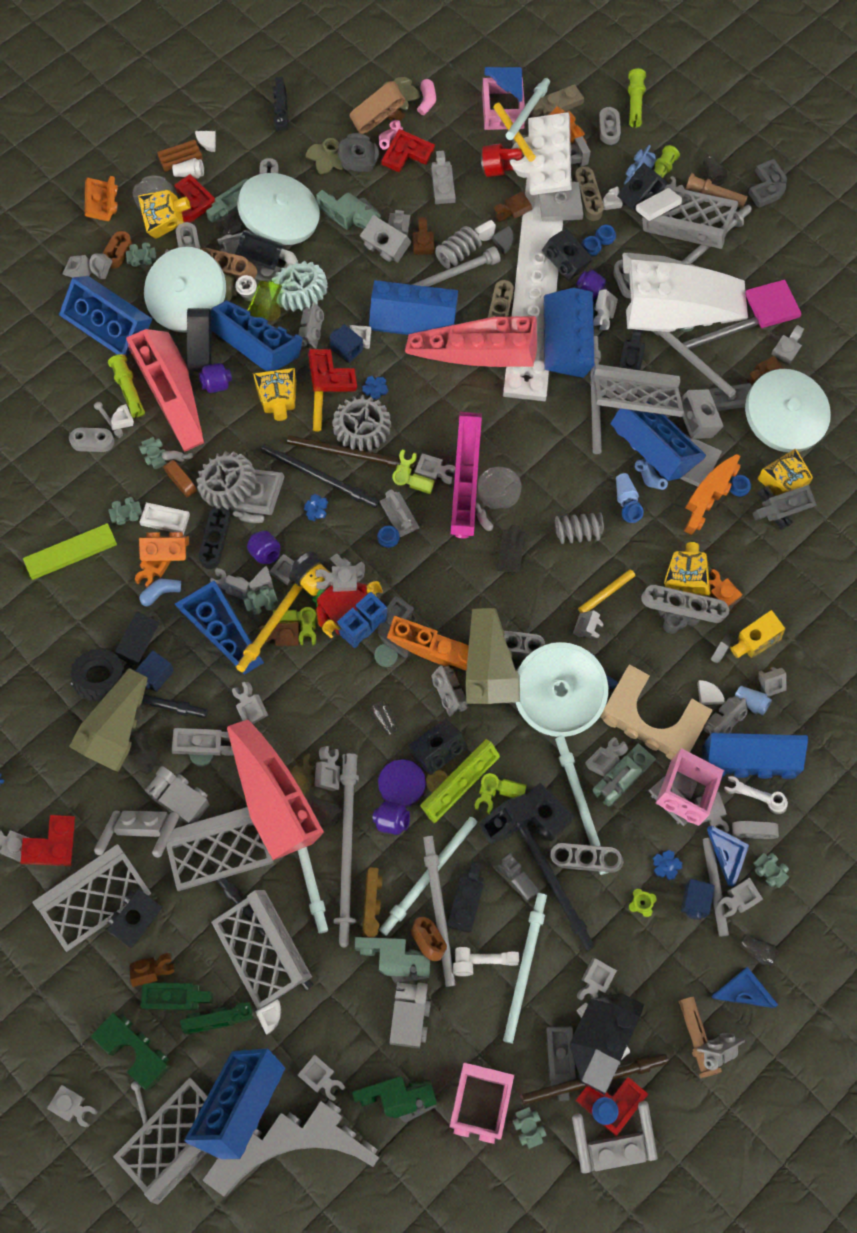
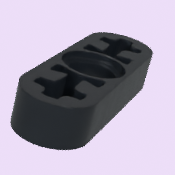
M223 506L220 509L214 507L209 513L199 552L200 563L206 569L216 568L221 560L231 520L229 511ZM223 514L224 518L220 519V527H218L216 517ZM212 533H219L221 535L220 540L217 542H211L208 538ZM210 548H212V554L214 558H211L210 562H207L205 557L209 556Z

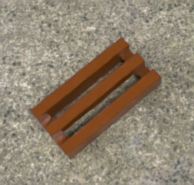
M195 140L157 152L165 172L172 170L173 164H179L193 158L197 160L203 159Z

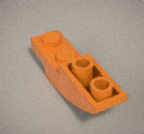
M736 454L725 460L701 482L685 509L693 513L684 532L692 535L696 529L700 531L706 519L702 517L705 510L709 511L714 500L718 501L722 495L726 496L732 485L729 483L731 476L735 477L741 466L738 464L741 456Z
M397 616L393 617L387 635L389 640L434 663L445 667L451 665L467 671L469 645L438 635L437 630Z

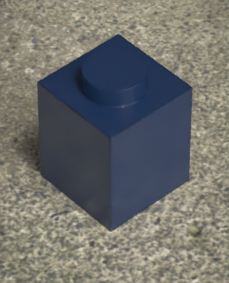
M343 324L339 329H335L331 333L330 349L350 363L363 351V338Z
M152 651L135 671L148 678L146 690L151 688L157 692L174 672V669L170 662L155 651Z
M690 879L686 883L681 912L687 913L688 918L701 920V918L708 916L715 885Z

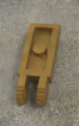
M370 867L366 873L362 936L364 938H375L379 932V923L375 919V915L380 913V900H376L377 890H381L382 875H378V868Z

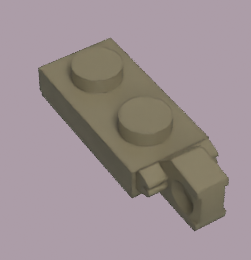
M574 84L540 98L530 114L532 118L543 114L547 116L557 106L567 111L582 105L584 97Z

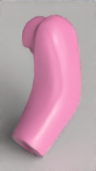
M424 79L420 85L423 101L417 108V111L423 116L436 103L435 87L430 79Z
M391 121V129L379 135V145L382 149L389 147L398 129L403 130V127L400 126V121Z

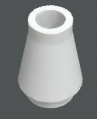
M193 158L179 164H173L172 166L175 177H186L191 174L194 178L199 179L200 176H204V166L201 159Z
M241 276L236 281V290L245 301L253 300L257 283L251 276Z

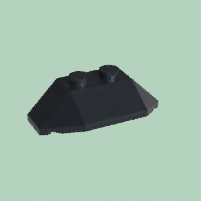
M623 993L590 999L569 1044L581 1083L605 1095L645 1004Z

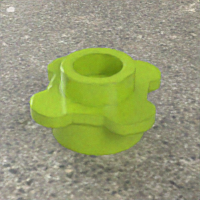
M641 889L634 890L633 901L629 904L630 911L642 913L644 917L651 916L653 904L657 900L656 896L652 893L642 892Z

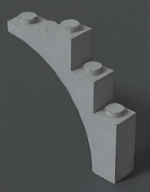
M328 1101L326 1105L320 1102L303 1128L299 1126L302 1121L290 1112L287 1116L282 1113L279 1115L264 1139L260 1138L262 1132L256 1128L241 1159L218 1158L203 1181L222 1196L227 1197L238 1182L255 1167L274 1156L307 1148L338 1150L353 1155L374 1167L379 1159L375 1155L378 1150L367 1141H364L362 1145L354 1139L356 1133L345 1125L341 1129L337 1126L343 1119L339 1115L341 1109L331 1101Z

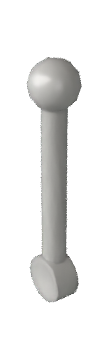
M96 402L94 408L101 412L111 426V419L102 408L103 404ZM115 429V437H122L123 431L121 429Z
M134 1080L131 1083V1088L135 1090L144 1125L148 1119L140 1092L141 1086ZM149 1129V1130H148L147 1132H145L144 1134H146V1135L151 1134V1132H152L153 1129Z

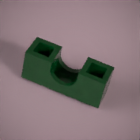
M112 1013L90 1037L111 1056H114L122 1047L132 1046L136 1052V1060L127 1073L144 1090L150 1091L171 1068L166 1063L169 1058L159 1048L154 1051L148 1045L151 1040L141 1031L136 1034L130 1028L133 1023L124 1014L118 1016Z

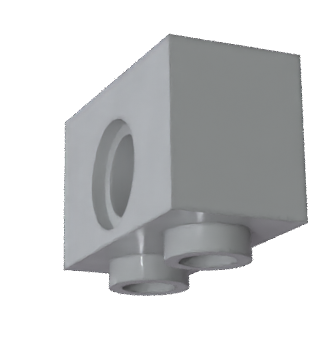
M374 215L360 235L366 248L371 251L376 249L381 252L380 256L388 262L393 260L398 263L411 244L407 235ZM383 238H389L386 244H380Z
M688 390L681 397L684 410L682 417L691 439L713 438L724 427L709 390Z

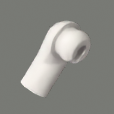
M285 249L281 250L279 259L286 261L285 268L288 267V264L294 265L298 262L294 253Z

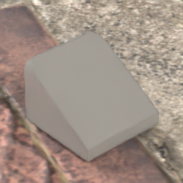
M86 255L70 257L63 274L69 277L90 276L92 272L89 266L90 259Z
M267 566L249 583L250 591L260 590L263 586H268L269 589L273 587Z

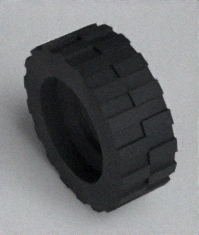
M93 649L82 653L72 663V670H70L75 692L80 694L83 699L86 698L88 701L95 700L97 702L102 701L124 675L123 664L118 655L103 649ZM103 667L109 670V678L103 682L91 683L86 678L87 672L91 669Z

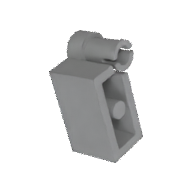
M161 766L155 773L157 776L145 789V792L150 796L152 795L154 801L169 812L177 813L179 819L187 825L197 822L210 806L206 799L208 795L198 787L193 790L187 785L189 782L180 774L175 776L168 769Z
M397 982L390 1045L420 1049V1043H426L428 1027H423L424 1016L429 1017L431 1001H426L428 984L418 982L417 985Z

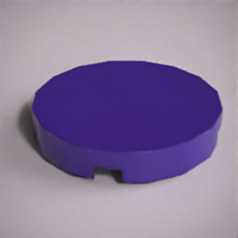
M404 759L395 760L387 764L381 771L378 779L379 792L383 799L387 802L403 804L405 807H410L417 803L426 787L425 775L421 768L414 762Z

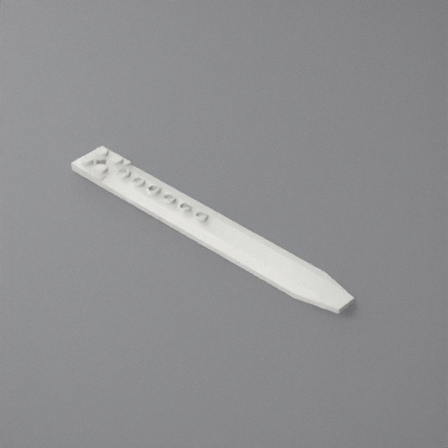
M527 177L525 196L531 203L532 210L523 214L512 317L536 316L537 352L534 367H506L503 397L546 401L549 371L544 369V295L556 292L558 269L546 257L542 249L549 238L562 231L563 220L542 221L538 194H530L529 177ZM529 375L532 379L525 382L522 376Z

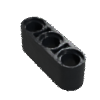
M210 308L187 309L188 371H202L204 366L212 364Z

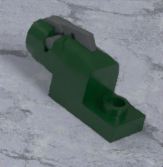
M400 1076L352 1092L355 1103L361 1102L362 1107L377 1102L375 1097L381 1096L386 1116L400 1118L405 1123L433 1109L437 1105L430 1080L408 1083L409 1086L405 1087L403 1078Z

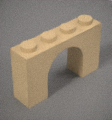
M629 664L603 709L600 718L604 719L603 721L607 725L624 730L628 737L642 740L648 748L655 751L660 750L670 760L681 748L690 752L713 710L691 699L680 720L674 726L666 729H657L647 725L638 714L637 699L650 675Z

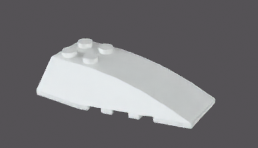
M623 253L624 273L630 275L631 303L626 310L627 329L671 332L678 328L690 329L697 325L709 326L716 322H721L722 324L747 320L748 312L744 280L665 256Z

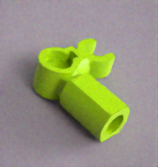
M402 449L399 455L401 463L400 465L397 464L396 471H394L392 477L393 481L397 485L410 484L409 488L431 494L435 480L415 473L411 476L412 469L410 465L416 461L417 454L413 453L412 458L406 460L404 457L406 450Z
M305 607L300 612H297V610H287L280 621H299L300 629L302 630L299 634L300 645H303V640L307 636L312 638V645H315L316 634L314 630L316 629L317 622L315 610L311 607Z
M486 774L481 780L479 793L482 795L476 800L475 810H478L479 805L485 802L489 806L487 813L490 814L493 809L491 798L495 797L496 791H499L500 795L515 798L525 794L527 785L506 779L500 781L496 775Z

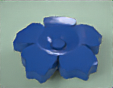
M373 376L367 377L365 386H362V392L367 396L370 395L374 400L381 398V395H386L388 392L387 385H385L386 379L384 377H377L375 381Z
M318 494L311 495L310 500H307L304 510L307 511L306 515L309 520L315 521L316 518H325L327 513L323 509H326L329 503L326 498H321Z
M668 850L663 852L662 856L656 854L653 857L654 866H658L654 869L656 876L663 878L666 875L668 880L675 879V876L678 874L676 870L682 869V862L678 858L673 859L674 852Z

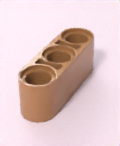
M392 81L382 86L350 113V118L358 133L365 134L400 108L405 103V98L396 82Z
M209 248L200 249L218 262L223 273L233 275L235 279H239L244 275L255 278L257 275L256 266L243 256Z

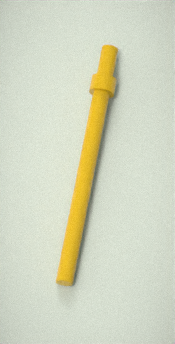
M296 583L293 585L254 642L249 644L244 650V656L236 666L237 670L244 672L251 661L256 660L261 652L260 648L303 588L302 586L299 587Z

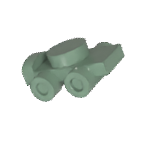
M143 243L142 249L139 250L136 244H132L129 246L130 251H126L127 264L132 266L150 265L152 261H157L155 247L151 248L149 243Z
M152 437L141 442L142 446H139L142 455L147 454L144 457L146 464H152L154 469L163 467L166 464L162 458V453L165 452V449H159L162 447L160 439L155 440Z
M129 497L125 499L126 505L121 506L120 501L113 502L112 509H109L112 523L117 522L118 525H122L129 520H138V516L142 515L139 501L134 502V499Z
M263 586L257 591H249L247 596L243 597L247 611L252 610L255 615L262 612L261 606L265 605L266 610H271L275 607L273 602L278 601L274 588L269 589L268 586Z
M763 853L753 863L757 867L755 872L761 877L764 875L769 886L774 887L776 885L780 888L789 878L786 874L789 868L783 863L778 867L775 864L778 858L773 853H770L768 856Z
M530 1107L516 1112V1119L512 1121L515 1129H521L523 1133L518 1135L522 1146L527 1144L530 1149L542 1144V1137L546 1136V1132L543 1126L537 1127L536 1122L540 1121L537 1110L531 1112Z

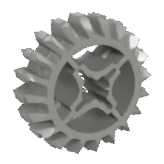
M362 395L359 400L353 396L352 402L345 399L344 406L339 405L338 411H335L332 425L334 427L333 432L337 435V440L343 442L344 447L350 445L351 449L359 448L360 451H363V448H367L371 451L372 446L379 448L380 442L385 443L386 436L390 434L391 421L390 414L387 412L385 405L381 406L379 400L373 402L372 397L365 400ZM369 414L374 416L378 420V422H375V419L370 418ZM345 425L349 426L350 429H353L354 433L350 432L345 427Z
M225 451L223 456L217 454L214 460L209 458L210 463L208 465L203 464L204 470L198 471L200 477L196 480L201 497L210 506H215L219 509L222 506L229 509L230 505L237 507V502L239 501L244 503V497H251L249 490L255 489L253 483L257 481L252 463L242 454L238 455L234 451L231 454Z

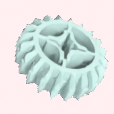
M303 261L301 264L298 262L294 265L288 264L287 268H281V272L275 273L276 277L272 278L271 291L273 299L280 307H284L285 310L292 309L294 312L296 309L302 311L305 307L310 309L312 302L317 305V301L323 300V295L327 294L328 283L325 273L319 265H314L313 262L307 264Z

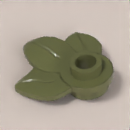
M406 77L394 79V82H396L405 98V103L400 109L407 110L408 101L418 100L421 95L414 86H411V79Z
M327 138L322 144H314L306 152L307 159L316 161V170L319 174H327L333 167L340 170L343 169L338 157L339 142L334 138Z

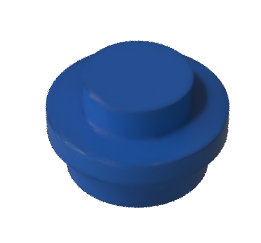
M602 225L597 229L595 237L599 239L602 245H609L615 241L616 233L612 226Z
M588 236L581 243L590 256H596L601 251V243L595 236Z
M737 475L729 482L732 484L730 492L738 497L747 495L751 489V483L744 475Z
M629 501L623 506L622 517L626 522L635 523L643 517L644 511L640 503Z
M384 526L379 530L377 539L383 547L391 548L399 542L400 534L395 527Z
M600 1098L593 1104L592 1115L602 1125L612 1124L618 1117V1106L610 1098Z

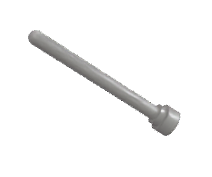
M493 246L486 249V252L478 258L411 285L429 287L485 263L487 265H494L501 261L499 252Z

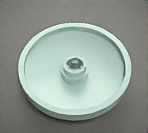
M278 173L259 174L247 180L239 193L237 202L239 215L246 227L256 235L283 245H292L308 239L317 227L320 217L317 200L306 186L294 178Z
M193 247L176 248L162 255L151 267L144 286L145 303L151 316L165 328L183 333L187 332L188 308H210L211 310V308L224 302L226 295V280L218 262L203 250Z
M777 369L762 375L750 388L745 403L746 417L752 431L763 443L778 451L789 453L794 449L798 452L807 450L822 439L829 427L830 406L825 393L812 378L795 370Z
M571 643L544 645L530 653L517 671L520 677V702H516L517 708L529 725L544 734L566 737L581 733L598 720L606 706L608 682L604 669L589 651Z

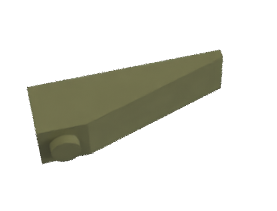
M496 608L472 609L466 671V704L520 702V677L518 672L515 671L511 659L512 654L508 650L504 638L505 633Z
M129 668L80 725L69 747L119 772L130 751L132 742H129L132 728L136 727L137 720H134L137 707L142 703L148 678Z

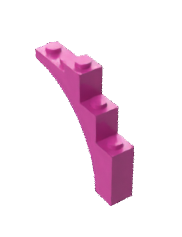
M460 412L451 521V534H454L457 538L474 536L482 413Z

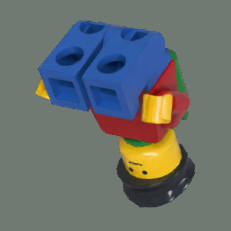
M310 551L300 555L290 569L289 579L290 581H295L297 586H302L310 595L315 596L312 600L316 604L318 625L330 638H333L332 632L335 630L338 635H341L352 647L356 648L364 638H367L375 631L379 624L387 620V607L376 596V593H383L380 582L373 581L369 584L357 582L356 591L333 592V585H329L325 589H317V582H324L325 579L323 577H316V571L322 569L328 573L330 572L323 566L324 561L319 559L315 552Z

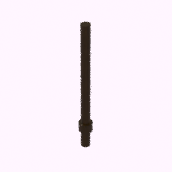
M290 435L287 437V444L387 464L390 468L396 469L397 464L400 465L401 463L399 456L393 454L387 456ZM416 462L410 465L412 470H415Z
M661 1054L651 1058L645 1056L637 1058L633 1063L619 1066L613 1079L634 1073L644 1074L650 1072L652 1068L668 1064L666 1054ZM580 1078L521 1094V1100L523 1105L589 1086L581 1083Z

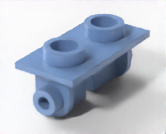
M650 145L644 150L640 149L634 157L635 163L626 171L627 178L624 184L631 179L643 162L652 169L656 162V155L648 152L651 147Z

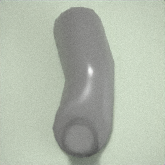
M171 450L163 452L162 458L164 460L175 459L183 462L184 459H192L193 454L183 455L181 452Z
M476 503V515L480 524L486 531H491L493 524L487 519L485 510L480 508L479 503Z
M238 511L233 512L234 516L239 517L244 522H264L262 514L251 515L244 511L240 513Z

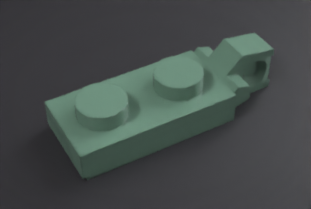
M244 179L215 198L212 207L206 210L207 218L212 223L221 218H227V216L229 217L238 211L239 193L248 179Z

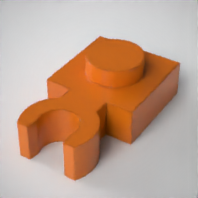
M142 561L140 567L144 571L137 573L135 577L136 583L139 584L142 579L147 578L148 581L145 584L147 588L154 582L153 578L155 575L160 578L162 577L171 561Z
M713 569L710 575L714 580H709L710 588H712L710 596L724 601L730 607L743 594L728 578L722 582L717 570Z

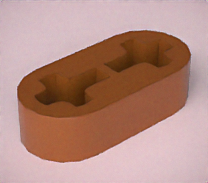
M116 232L103 251V254L108 258H112L111 269L120 267L126 258V251H130L129 246L132 245V241L127 232Z
M174 460L163 465L167 475L187 498L197 492L192 481Z
M425 917L417 918L411 928L413 938L426 958L432 961L441 960L447 950L445 940L430 919Z

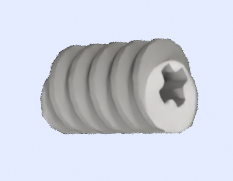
M463 226L460 231L450 236L442 245H438L435 253L440 263L445 268L450 269V264L456 266L458 261H463L464 256L468 257L470 252L476 250V247H481L482 242L473 229Z
M599 512L597 517H595L594 513H590L588 519L585 514H580L579 520L576 515H572L570 521L567 515L563 516L561 521L556 516L555 527L557 537L561 544H564L566 537H568L570 543H573L575 536H577L579 542H582L583 536H586L588 542L591 541L592 535H595L596 540L599 541L604 531L602 513Z

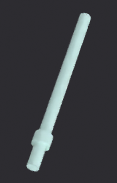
M544 78L535 87L534 94L507 132L506 138L508 140H512L539 99L546 94L547 87L550 84L548 78Z
M557 737L555 740L561 755L559 760L561 766L565 767L590 846H601L574 767L575 760L573 754L569 752L565 737ZM599 872V873H600V875H603V874H607V873H609V872Z
M469 817L439 854L440 865H438V871L478 823L473 817ZM428 869L401 903L395 905L389 912L390 916L379 928L382 934L387 936L395 924L403 920L407 915L406 911L429 884Z
M305 847L298 850L311 901L309 907L311 915L315 917L318 933H325L328 931L324 916L326 910L324 902L320 900L308 850Z
M537 893L534 910L530 912L528 921L530 922L529 932L503 1038L504 1042L513 1044L539 928L540 925H543L545 918L543 911L547 895Z

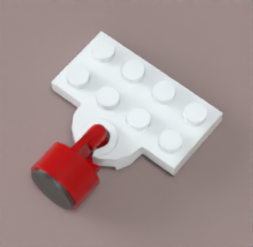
M569 112L528 118L529 136L525 137L524 140L536 156L531 162L528 161L517 143L511 149H503L502 144L487 145L481 149L482 170L486 177L505 175V171L514 170L517 176L529 177L531 195L572 190Z

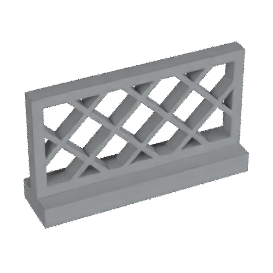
M665 186L663 190L670 188L681 198H690L691 202L684 205L680 204L678 208L667 211L650 221L645 217L642 218L643 231L722 249L726 233L738 207V201ZM709 202L711 206L702 210L699 204ZM695 206L698 212L688 215L685 210ZM723 206L731 207L730 211L721 214L718 208ZM715 211L718 216L708 220L705 214ZM682 212L685 218L676 219L672 216ZM700 216L704 220L701 224L692 222V220ZM719 221L724 225L722 229L712 226V224Z
M595 364L590 383L591 387H594L596 405L682 417L684 410L678 388L680 384L679 376Z
M248 807L174 828L166 847L177 891L273 863V859L264 842L263 844L258 842L261 838L259 833L255 840L244 835L246 828L254 825L250 818ZM232 832L237 835L231 847L220 842L224 833ZM241 838L252 843L246 855L235 850ZM208 839L214 842L207 854L196 849L200 840ZM217 845L229 850L222 862L211 857ZM185 846L190 850L184 860L181 861L174 856L173 848ZM255 846H258L265 850L267 858L256 861L249 856ZM193 852L205 857L198 869L187 864ZM232 852L243 858L240 865L235 868L226 865ZM208 860L220 865L215 874L207 875L202 872ZM184 867L196 872L191 881L181 883L179 875Z
M117 844L32 903L41 913L64 950L68 952L108 924V920L114 913L105 911L107 897L121 899L120 909L118 910L121 913L125 907L123 901L126 898L128 882L139 884L148 896L152 893L120 845ZM123 860L128 867L126 878L112 876L114 866ZM110 869V871H109V876H108V875H102L103 873H105L106 871H108V870ZM130 873H132L136 880L129 879ZM97 877L108 878L105 893L91 891L93 880ZM111 879L125 881L122 896L108 894ZM87 884H89L88 890L81 889ZM77 891L87 893L84 908L70 905L71 897ZM90 894L104 896L101 910L87 908ZM65 899H67L66 905H65V904H59V903H61L62 901H64ZM55 906L65 907L62 922L53 921L47 912ZM69 908L83 910L80 925L66 923ZM86 911L100 913L99 923L96 926H83ZM104 914L110 915L105 920H103ZM55 924L62 925L60 931ZM65 926L79 928L77 939L70 944L63 937ZM82 929H88V930H89V931H87L86 933H84L83 935H81V934H82Z
M265 890L253 891L247 895L248 898L211 922L257 1010L278 999L300 983H304L312 978ZM249 904L254 911L252 921L241 918L243 908ZM226 919L235 920L232 934L225 933L221 925ZM240 922L251 925L248 939L237 936ZM256 926L263 928L266 933L264 943L253 940ZM236 940L247 942L244 956L236 954L234 950ZM252 944L262 947L260 960L249 958ZM268 948L275 950L277 954L275 965L265 962ZM248 962L258 964L255 978L249 977L246 972ZM263 966L274 969L271 983L260 980ZM279 971L287 972L291 983L286 986L277 985ZM259 984L270 986L268 998L261 1001L257 993Z
M191 1078L113 1156L141 1188L149 1201L157 1205L207 1154V1152L187 1143H181V1128H191L193 1123L182 1124V1110L196 1108V1119L200 1108L203 1106L201 1098L205 1101L208 1097ZM192 1087L197 1093L196 1104L183 1105V1095ZM169 1109H178L177 1124H164V1114ZM177 1128L176 1143L163 1144V1129ZM149 1129H159L158 1144H145L144 1133ZM157 1148L156 1164H143L144 1149ZM162 1148H175V1158L171 1163H161ZM130 1149H139L138 1164L128 1165L123 1159ZM134 1168H138L137 1174L133 1170ZM143 1168H156L155 1179L147 1186L142 1180Z

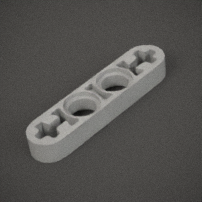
M650 585L641 596L643 604L649 608L709 622L720 623L729 614V607L722 600L662 586ZM650 593H652L653 596H654V598H657V599H656V600H653V597L650 595ZM669 598H677L680 605L674 606ZM691 602L698 603L701 606V611L694 610Z

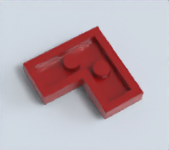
M398 129L382 159L381 165L399 173L408 157L427 165L435 150V144Z
M191 174L174 185L175 190L182 197L186 196L190 202L191 208L181 212L184 222L191 223L204 214L206 210L210 209L215 202V198Z
M331 349L309 350L308 357L314 392L356 391L357 381L354 368H334Z
M50 815L48 839L23 838L20 864L71 866L75 816Z
M626 1077L613 1096L607 1092L604 1095L591 1087H585L575 1101L592 1115V1107L596 1100L603 1097L612 1099L618 1106V1117L612 1124L603 1126L617 1136L638 1109L639 1102L644 1101L648 1093L632 1079Z

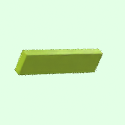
M107 523L24 557L23 560L31 579L34 580L114 547L117 543Z
M485 739L420 805L432 822L436 823L500 758L491 741Z

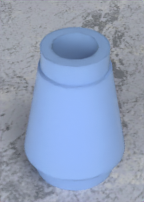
M626 473L618 475L616 477L618 503L623 507L629 501L638 502L639 494L629 475Z
M742 685L735 694L740 700L745 698L747 708L756 715L759 713L763 716L772 699L767 697L768 694L743 687Z

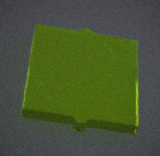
M260 280L247 310L250 312V316L262 317L268 320L282 285L276 284L271 280L269 282Z

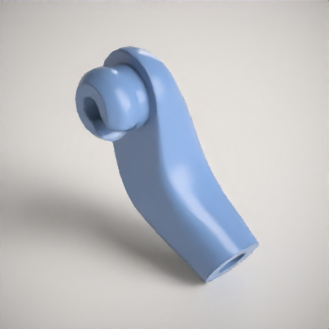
M645 459L636 461L635 469L641 472L646 486L661 490L666 489L668 485L667 480L659 477L652 465L645 461Z
M158 579L140 594L141 604L148 607L164 593L180 592L181 581L171 579Z

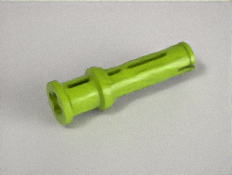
M639 68L631 70L628 74L630 80L628 93L631 96L629 125L634 127V121H636L635 128L642 125V95H644L646 90L644 85L646 72Z
M671 145L664 147L662 156L655 162L654 171L662 178L672 170L673 162L678 160L680 156L677 148Z
M123 354L115 355L108 360L109 367L114 371L115 382L120 384L131 416L139 418L145 414V411L132 381L133 373L127 366L126 356Z

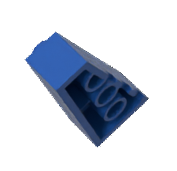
M227 300L211 308V330L266 372L276 371L299 358L303 337L297 334L293 337L286 333V329L280 326L275 328L267 324L268 320L262 317H252L249 311Z
M214 580L175 603V605L237 666L244 656V650L249 644H252V641L221 588ZM258 655L256 660L251 661L242 673L245 675L262 665L264 662L261 656Z

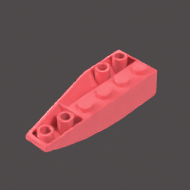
M536 316L491 317L412 333L408 336L405 352L427 359L463 365L534 367L537 352Z
M145 329L127 337L126 340L130 352L184 452L203 444L204 439L188 368L169 332Z
M249 720L228 726L227 731L250 818L271 858L275 860L312 845L324 831L286 765Z

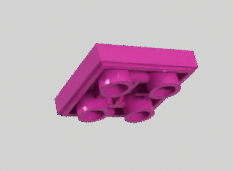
M785 280L746 290L745 295L761 328L800 318L801 311Z

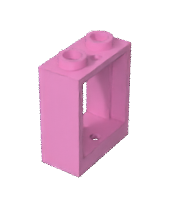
M483 78L484 129H507L496 111L490 110L489 94L508 93L497 85L493 78ZM524 91L522 102H518V109H504L513 123L525 107Z
M681 748L670 762L656 804L699 826L710 814L724 770ZM677 771L706 786L699 806L670 791Z
M463 1063L449 1128L454 1129L453 1134L469 1137V1133L480 1135V1141L494 1144L495 1139L501 1140L514 1075ZM467 1077L504 1085L495 1131L457 1122Z

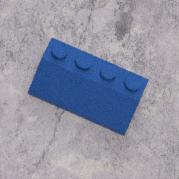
M89 276L72 277L59 313L61 317L117 355L123 354L126 357L131 353L126 338L142 330L149 329L152 321L151 317Z
M374 280L369 327H371L372 331L409 335L455 325L458 290Z
M570 288L545 294L544 369L584 378L595 366L593 292Z
M620 408L610 423L616 429L617 434L624 437L630 443V446L638 451L645 458V461L656 468L662 478L668 481L683 477L706 457V454L664 414Z
M711 733L702 746L703 760L724 770L722 777L725 774H734L736 778L758 775V778L762 779L772 778L773 776H782L783 779H794L804 770L808 736Z
M269 1049L231 1052L184 1140L187 1144L220 1159H241L285 1070L282 1063Z

